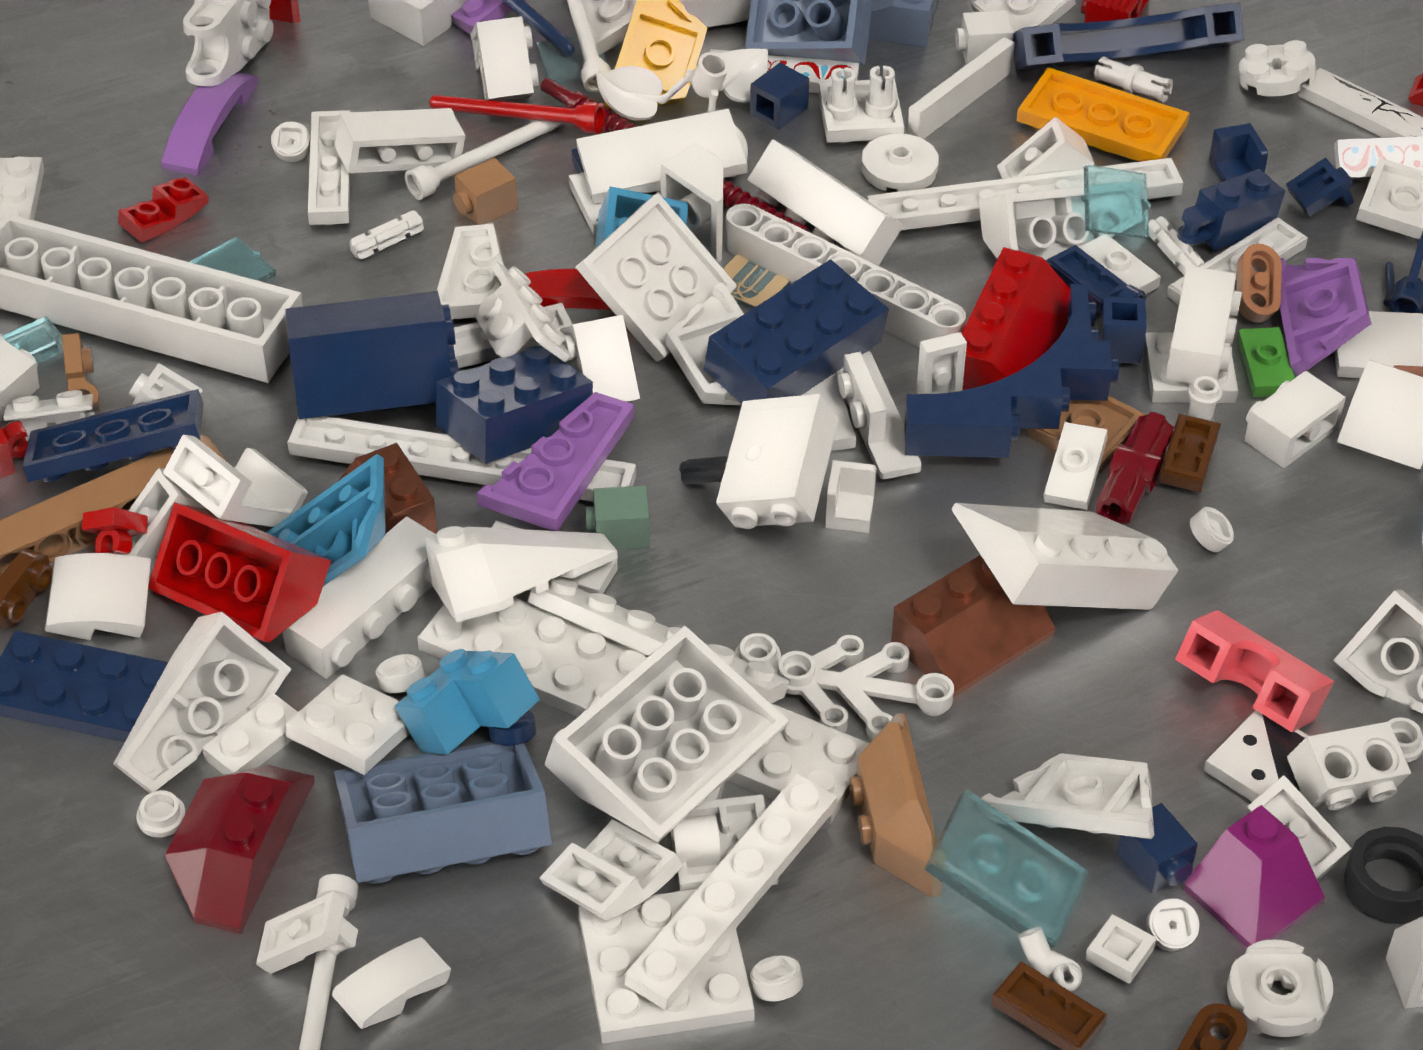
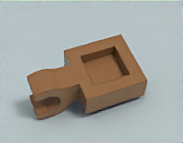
M79 333L62 335L65 373L68 381L67 391L78 390L82 391V395L93 394V409L99 410L101 400L98 390L87 380V373L94 372L91 347H83Z

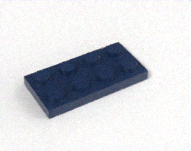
M199 389L31 431L23 462V470L27 481L32 482L41 479L44 482H51L64 477L68 472L80 469L95 471L107 466L109 462L124 458L139 460L150 455L152 451L167 447L175 450L183 435L194 436L200 439L203 401Z
M14 631L0 656V716L125 742L168 662Z

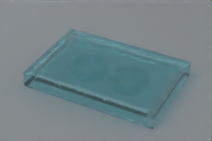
M969 790L964 791L958 797L924 869L1019 934L1034 927H1041L1051 950L1058 944L1088 873V870Z

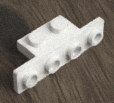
M496 262L492 270L502 285L494 294L487 296L482 301L479 311L474 315L496 354L502 358L515 355L533 336L540 345L566 362L571 357L563 343L566 340V336L552 324L554 317L540 305L543 300L528 286L531 283L530 279L517 267L512 266L508 270L502 264Z
M867 351L863 355L861 352L844 355V367L835 373L842 398L846 399L851 411L853 424L860 431L871 459L877 467L879 477L881 479H888L920 472L922 463L919 457L905 455L904 424L872 353Z

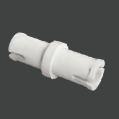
M1102 57L1099 60V63L1103 64V66L1096 65L1094 71L1095 80L1121 87L1124 92L1133 95L1138 93L1162 103L1168 100V96L1164 95V93L1171 94L1173 88L1172 79L1146 72L1140 65L1133 64L1128 66L1110 60L1107 57Z

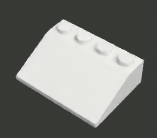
M955 503L951 509L1012 604L1152 610L1179 571L1167 555L1166 548L1157 539L1091 511Z
M684 626L557 734L552 740L544 765L579 798L658 843L788 725L789 720L689 628Z

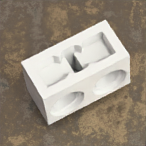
M1390 722L1307 736L1287 756L1302 795L1314 808L1327 805L1329 810H1338L1351 805L1357 799L1367 797L1370 802L1383 801L1398 792L1396 787L1411 774Z

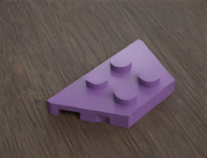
M1280 258L1282 263L1280 311L1290 364L1295 376H1299L1304 371L1312 368L1372 324L1360 269L1355 258H1335L1333 260L1306 258L1305 265H1286L1284 258Z

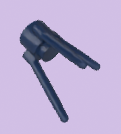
M1423 231L1418 242L1409 276L1403 277L1395 284L1393 263L1387 262L1385 265L1386 295L1383 304L1389 306L1391 312L1423 313V281L1418 278L1423 262Z

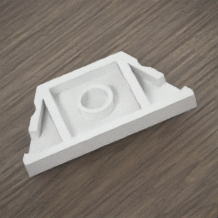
M723 282L713 288L710 298L702 305L697 303L688 312L686 319L678 321L667 332L665 344L703 404L742 406L736 398L704 371L709 336L744 315Z
M1060 753L1044 762L1039 768L1028 771L1013 779L1015 790L1009 794L998 798L988 793L979 800L982 817L1040 824L1049 828L1063 827L1086 830L1095 834L1109 833L1152 839L1154 836L1151 779L1148 764L1143 762Z

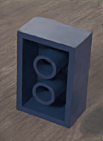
M542 345L529 347L518 354L506 358H497L488 364L470 370H462L456 372L453 376L436 381V426L484 464H488L532 448L531 446L543 436L545 438L552 436L559 430V422L593 394V381L567 362L562 361Z

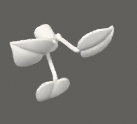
M740 49L721 54L706 52L700 56L696 69H688L685 76L664 95H661L663 87L660 79L652 71L643 67L624 66L609 71H598L596 79L599 91L605 102L617 114L627 119L643 121L653 118L657 112V103H666L688 82L692 83L694 91L699 96L709 98L708 112L715 111L719 92L722 90L733 101L750 102L751 83L768 71V50ZM735 126L747 160V141L743 133Z

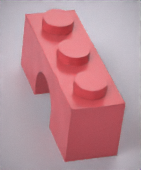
M1219 610L1192 621L1175 658L1176 661L1212 683L1220 680H1232L1249 687L1258 695L1253 709L1290 732H1294L1316 720L1334 683V680Z

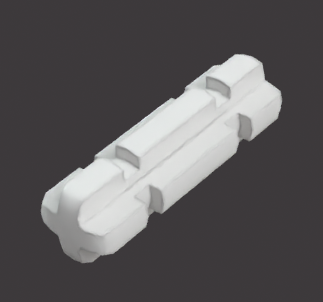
M410 210L400 215L399 221L397 218H393L368 230L367 236L365 233H361L351 238L349 241L350 250L358 260L370 257L374 254L373 250L380 252L406 240L405 235L407 234L408 237H412L422 232L424 229L422 217L415 210Z
M1160 216L1156 220L1151 219L1148 222L1147 234L1155 243H1158V247L1175 266H1178L1177 268L1184 276L1187 265L1194 267L1204 265V261L1193 251V248L1177 238V230L1173 228L1165 217Z

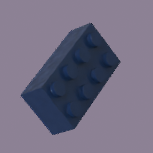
M830 259L709 336L704 371L741 404L743 401L803 395L844 367V355L861 352L863 355L881 343L889 308Z

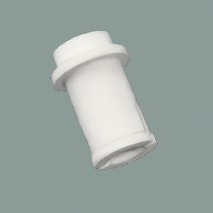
M1201 376L1190 384L1188 396L1191 401L1188 416L1214 422L1216 404L1220 402L1223 395L1219 382L1209 376Z

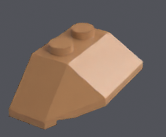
M906 713L895 714L858 756L857 776L849 778L851 802L853 806L860 805L862 815L858 816L860 841L862 845H870L874 864L928 896L939 897L942 895L945 866L928 806Z

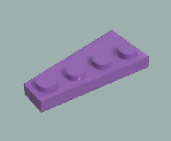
M594 392L559 422V430L552 436L547 438L543 436L531 446L532 453L519 464L513 461L502 471V478L492 487L486 484L476 493L477 505L552 531H558L635 417L634 404Z

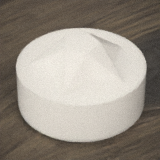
M290 121L282 123L275 128L271 135V144L279 159L293 163L301 161L309 154L311 138L304 125Z
M1204 507L1190 519L1193 535L1209 551L1220 552L1232 543L1234 539L1233 528L1228 519L1218 510Z
M402 654L388 658L376 669L380 689L386 693L405 692L414 682L425 678L420 658L411 654Z
M1167 899L1158 903L1150 911L1146 921L1147 933L1157 938L1155 945L1158 948L1169 952H1176L1186 948L1195 940L1199 932V918L1192 906L1185 901Z
M788 956L765 958L758 962L750 972L754 994L759 999L765 1001L788 999L797 994L804 983L799 962Z

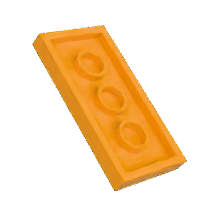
M1048 67L1018 108L1016 121L1036 129H1041L1053 118L1057 117L1084 138L1087 145L1141 162L1165 159L1187 127L1190 113Z

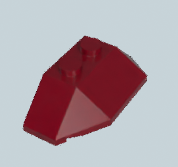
M267 765L203 779L165 853L166 862L195 923L242 934L315 782L314 775Z

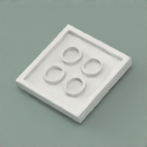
M658 192L648 199L575 267L616 316L623 315L625 326L656 362L670 353L665 344L667 332L678 321L686 319L688 312L697 303L702 305L710 298L713 288L717 284L723 282L730 293L737 287L735 282Z
M697 889L651 895L631 910L609 920H604L584 907L578 906L579 921L602 1044L754 1021V1005L736 929L667 1011L625 985V973Z

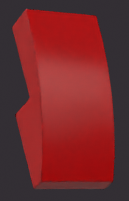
M176 178L170 182L153 186L152 200L139 202L136 205L120 209L118 212V224L142 243L158 237L187 221L209 203V195L188 178Z

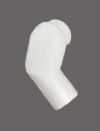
M1041 927L1028 929L1018 935L1030 967L1069 991H1074L1080 986L1083 976L1080 966L1072 959L1052 951Z

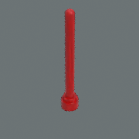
M434 95L429 100V105L432 109L451 108L453 112L570 123L574 124L576 128H580L583 133L600 134L605 123L604 105L596 102H584L583 105H577L576 108L443 95Z

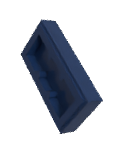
M1077 245L1046 260L1069 288L1070 284H1087L1089 301L1096 302V312L1101 314L1103 296L1115 297L1127 286L1124 281Z

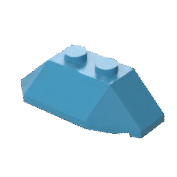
M378 454L374 455L266 532L331 560L324 585L365 558L385 536L384 458Z

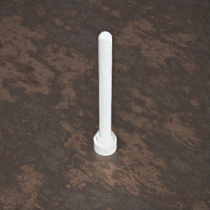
M567 0L585 61L581 70L584 88L589 92H600L596 79L598 71L611 70L610 66L603 59L599 58L583 1Z
M536 120L434 168L432 166L419 165L406 171L405 182L413 197L417 200H422L434 194L441 181L564 125V123Z
M325 875L319 880L316 899L332 891L346 899L343 913L344 918L355 907L358 884L355 880L345 875ZM326 950L316 952L299 1050H320L336 961V955Z

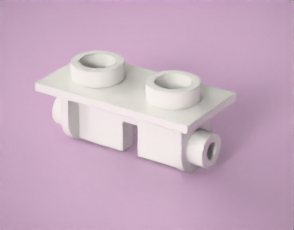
M78 390L61 392L56 395V399L39 401L37 396L19 397L14 399L12 404L6 405L3 417L4 421L14 420V422H22L28 435L25 438L29 441L31 431L48 427V423L56 422L57 425L95 415V412L86 413V410H92L94 397L93 394L82 395V391Z

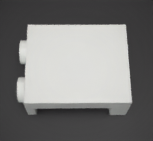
M189 435L181 437L163 474L216 517L235 522L275 527L299 510L308 494L303 486L255 449L246 448L236 467H233L199 439Z

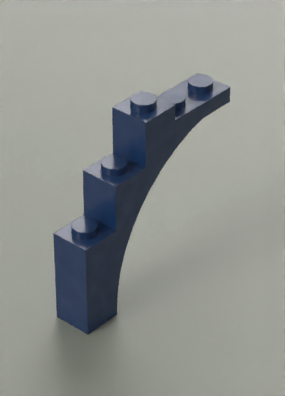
M1070 284L1067 326L1051 348L1032 364L1006 378L976 388L939 394H906L904 422L905 455L1009 458L1011 440H1019L1020 428L1059 429L1061 412L1069 411L1070 400L1108 401L1110 384H1117L1119 361L1118 358H1111L1110 342L1099 340L1098 329H1091V326L1094 327L1096 322V302L1089 301L1087 284Z

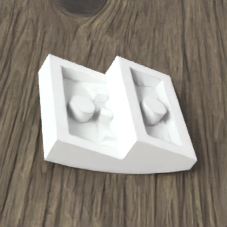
M1368 360L1337 442L1421 470L1423 467V377Z
M82 553L55 557L45 631L91 640L94 629L140 638L145 627L151 559L112 553Z
M612 819L586 849L571 843L539 879L544 885L602 919L609 920L645 901L664 886L684 865L676 853Z

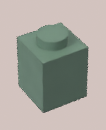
M646 485L593 488L594 507H585L587 533L604 534L616 550L650 548V517Z

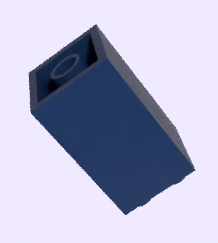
M438 291L285 309L299 419L436 403V381L453 376L456 372H459L458 362L455 359L454 345H456L450 307L449 304L441 305Z

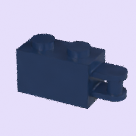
M1260 169L1199 190L1196 204L1183 211L1182 221L1184 225L1179 227L1177 238L1181 242L1190 245L1204 241L1214 251L1237 243L1278 217L1285 190Z

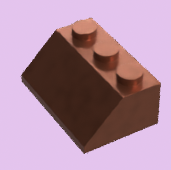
M979 555L894 606L891 642H900L906 645L910 652L909 660L925 675L939 673L950 678L954 684V698L1053 636L1055 627L1045 606L1012 604L982 556Z

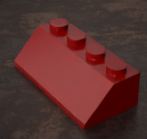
M1003 247L961 333L967 342L962 390L990 384L1017 373L1046 353L1067 326L1070 288L1043 257Z
M174 502L148 589L205 615L223 612L251 636L261 641L271 642L317 605L331 560L242 522L219 519L208 509Z

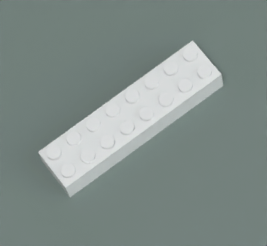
M8 213L0 220V309L269 383L290 353L285 309L303 307L301 292Z

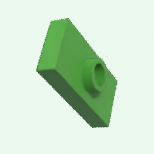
M1280 327L1238 329L1236 340L1253 397H1270L1276 393L1282 383L1288 380L1291 382L1295 379Z

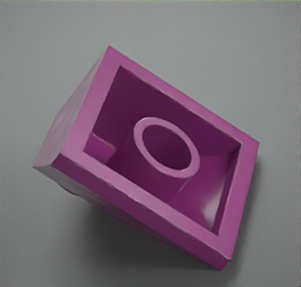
M1262 805L1224 831L1186 880L1183 887L1193 899L1247 948L1256 942L1277 938L1322 905L1325 900L1323 891L1298 837Z

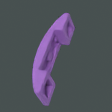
M237 72L219 85L197 86L184 105L172 129L161 161L162 168L198 176L214 152L213 137L235 103L241 105L246 103L259 83L258 76Z

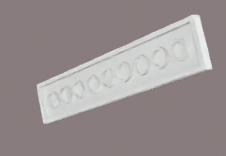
M513 597V606L460 622L455 621L444 604L418 636L419 650L440 659L457 649L514 653L538 694L539 701L576 717L580 716L590 707L597 695L602 697L649 657L646 654ZM771 704L789 720L788 725L737 770L728 781L775 800L798 773L838 796L837 808L825 821L831 824L850 794L849 778L857 776L858 756L870 743Z

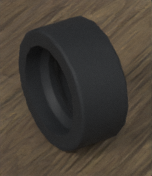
M1384 826L1367 831L1355 841L1344 873L1345 890L1351 901L1367 916L1384 923L1406 924L1422 917L1423 885L1419 889L1408 892L1393 891L1374 881L1367 873L1365 866L1368 862L1378 859L1397 860L1410 866L1423 881V836L1400 827Z

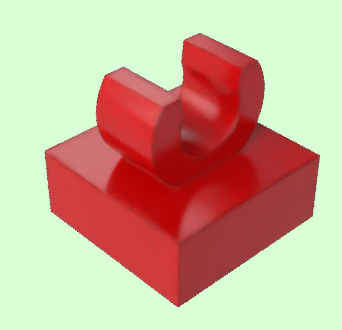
M20 421L12 422L3 429L0 426V478L16 473L12 457L21 458L26 454L28 442L25 437L28 435Z
M117 507L84 512L82 530L98 534L95 542L96 553L114 554L115 551L122 554H130L132 549L131 536L147 534L148 516Z

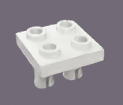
M879 66L873 67L870 70V80H856V72L851 68H844L843 80L841 78V68H836L831 74L832 82H819V100L827 143L870 141L883 135L893 133L904 134V122L894 79L895 71L891 67L883 66L882 78L879 76Z

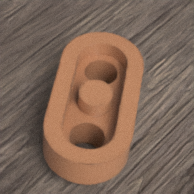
M1253 244L1243 252L1237 262L1236 291L1242 292L1239 312L1246 319L1259 323L1269 320L1278 310L1281 303V259L1274 249L1264 244ZM1253 267H1256L1259 272L1255 271Z

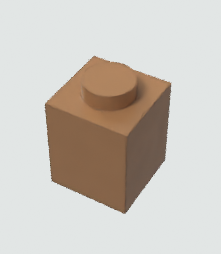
M495 157L454 175L456 193L453 195L454 204L462 215H467L476 225L486 224L518 209L516 177Z

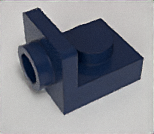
M1326 157L1286 183L1291 196L1309 217L1338 198L1347 207L1354 203L1350 188L1354 184L1350 176L1341 166L1335 169Z

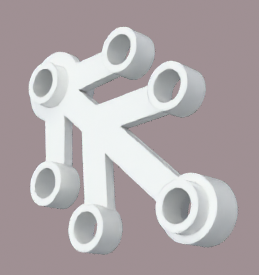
M844 635L838 639L837 644L813 656L802 651L788 652L780 658L778 664L774 667L776 675L790 680L786 693L802 695L820 716L821 724L845 733L848 729L849 716L847 710L840 705H834L822 689L837 691L867 724L866 736L870 741L881 731L874 727H885L893 717L882 712L868 696L918 704L925 714L930 716L942 715L953 703L954 684L950 678L943 674H926L918 680L917 685L872 678L884 671L901 673L908 668L910 652L908 647L900 642L888 643L881 652L862 661L864 653L862 639L855 635ZM845 649H854V650H856V651H854V652H847V651H844V650H845ZM898 656L901 659H891L890 657ZM838 663L852 666L842 672L827 670ZM829 719H838V720H840V722L832 723V722H829L828 720H829Z

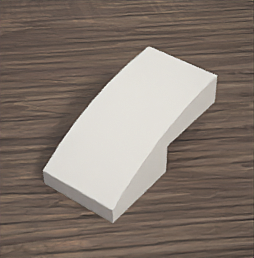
M419 937L386 952L358 969L333 989L332 996L354 1022L363 1029L402 1014L408 998L447 984L451 968L422 937Z

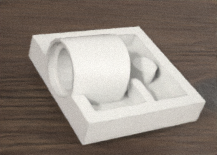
M763 794L703 801L669 832L672 851L677 854L684 865L676 873L679 891L698 889L766 810ZM778 879L772 885H778Z

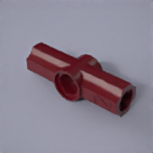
M1150 412L1145 416H1139L1125 445H1118L1110 464L1108 480L1097 499L1095 509L1097 514L1120 524L1132 522L1145 493L1150 494L1154 489L1161 469L1162 457L1171 440L1174 426L1168 423L1164 415Z

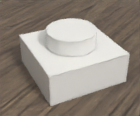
M1112 914L1087 948L1085 960L1130 984L1153 952L1157 938Z

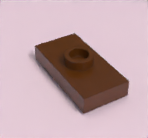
M1178 414L1160 471L1159 483L1202 492L1221 423Z
M1022 961L992 995L991 1005L1062 1050H1085L1106 1024V1013Z

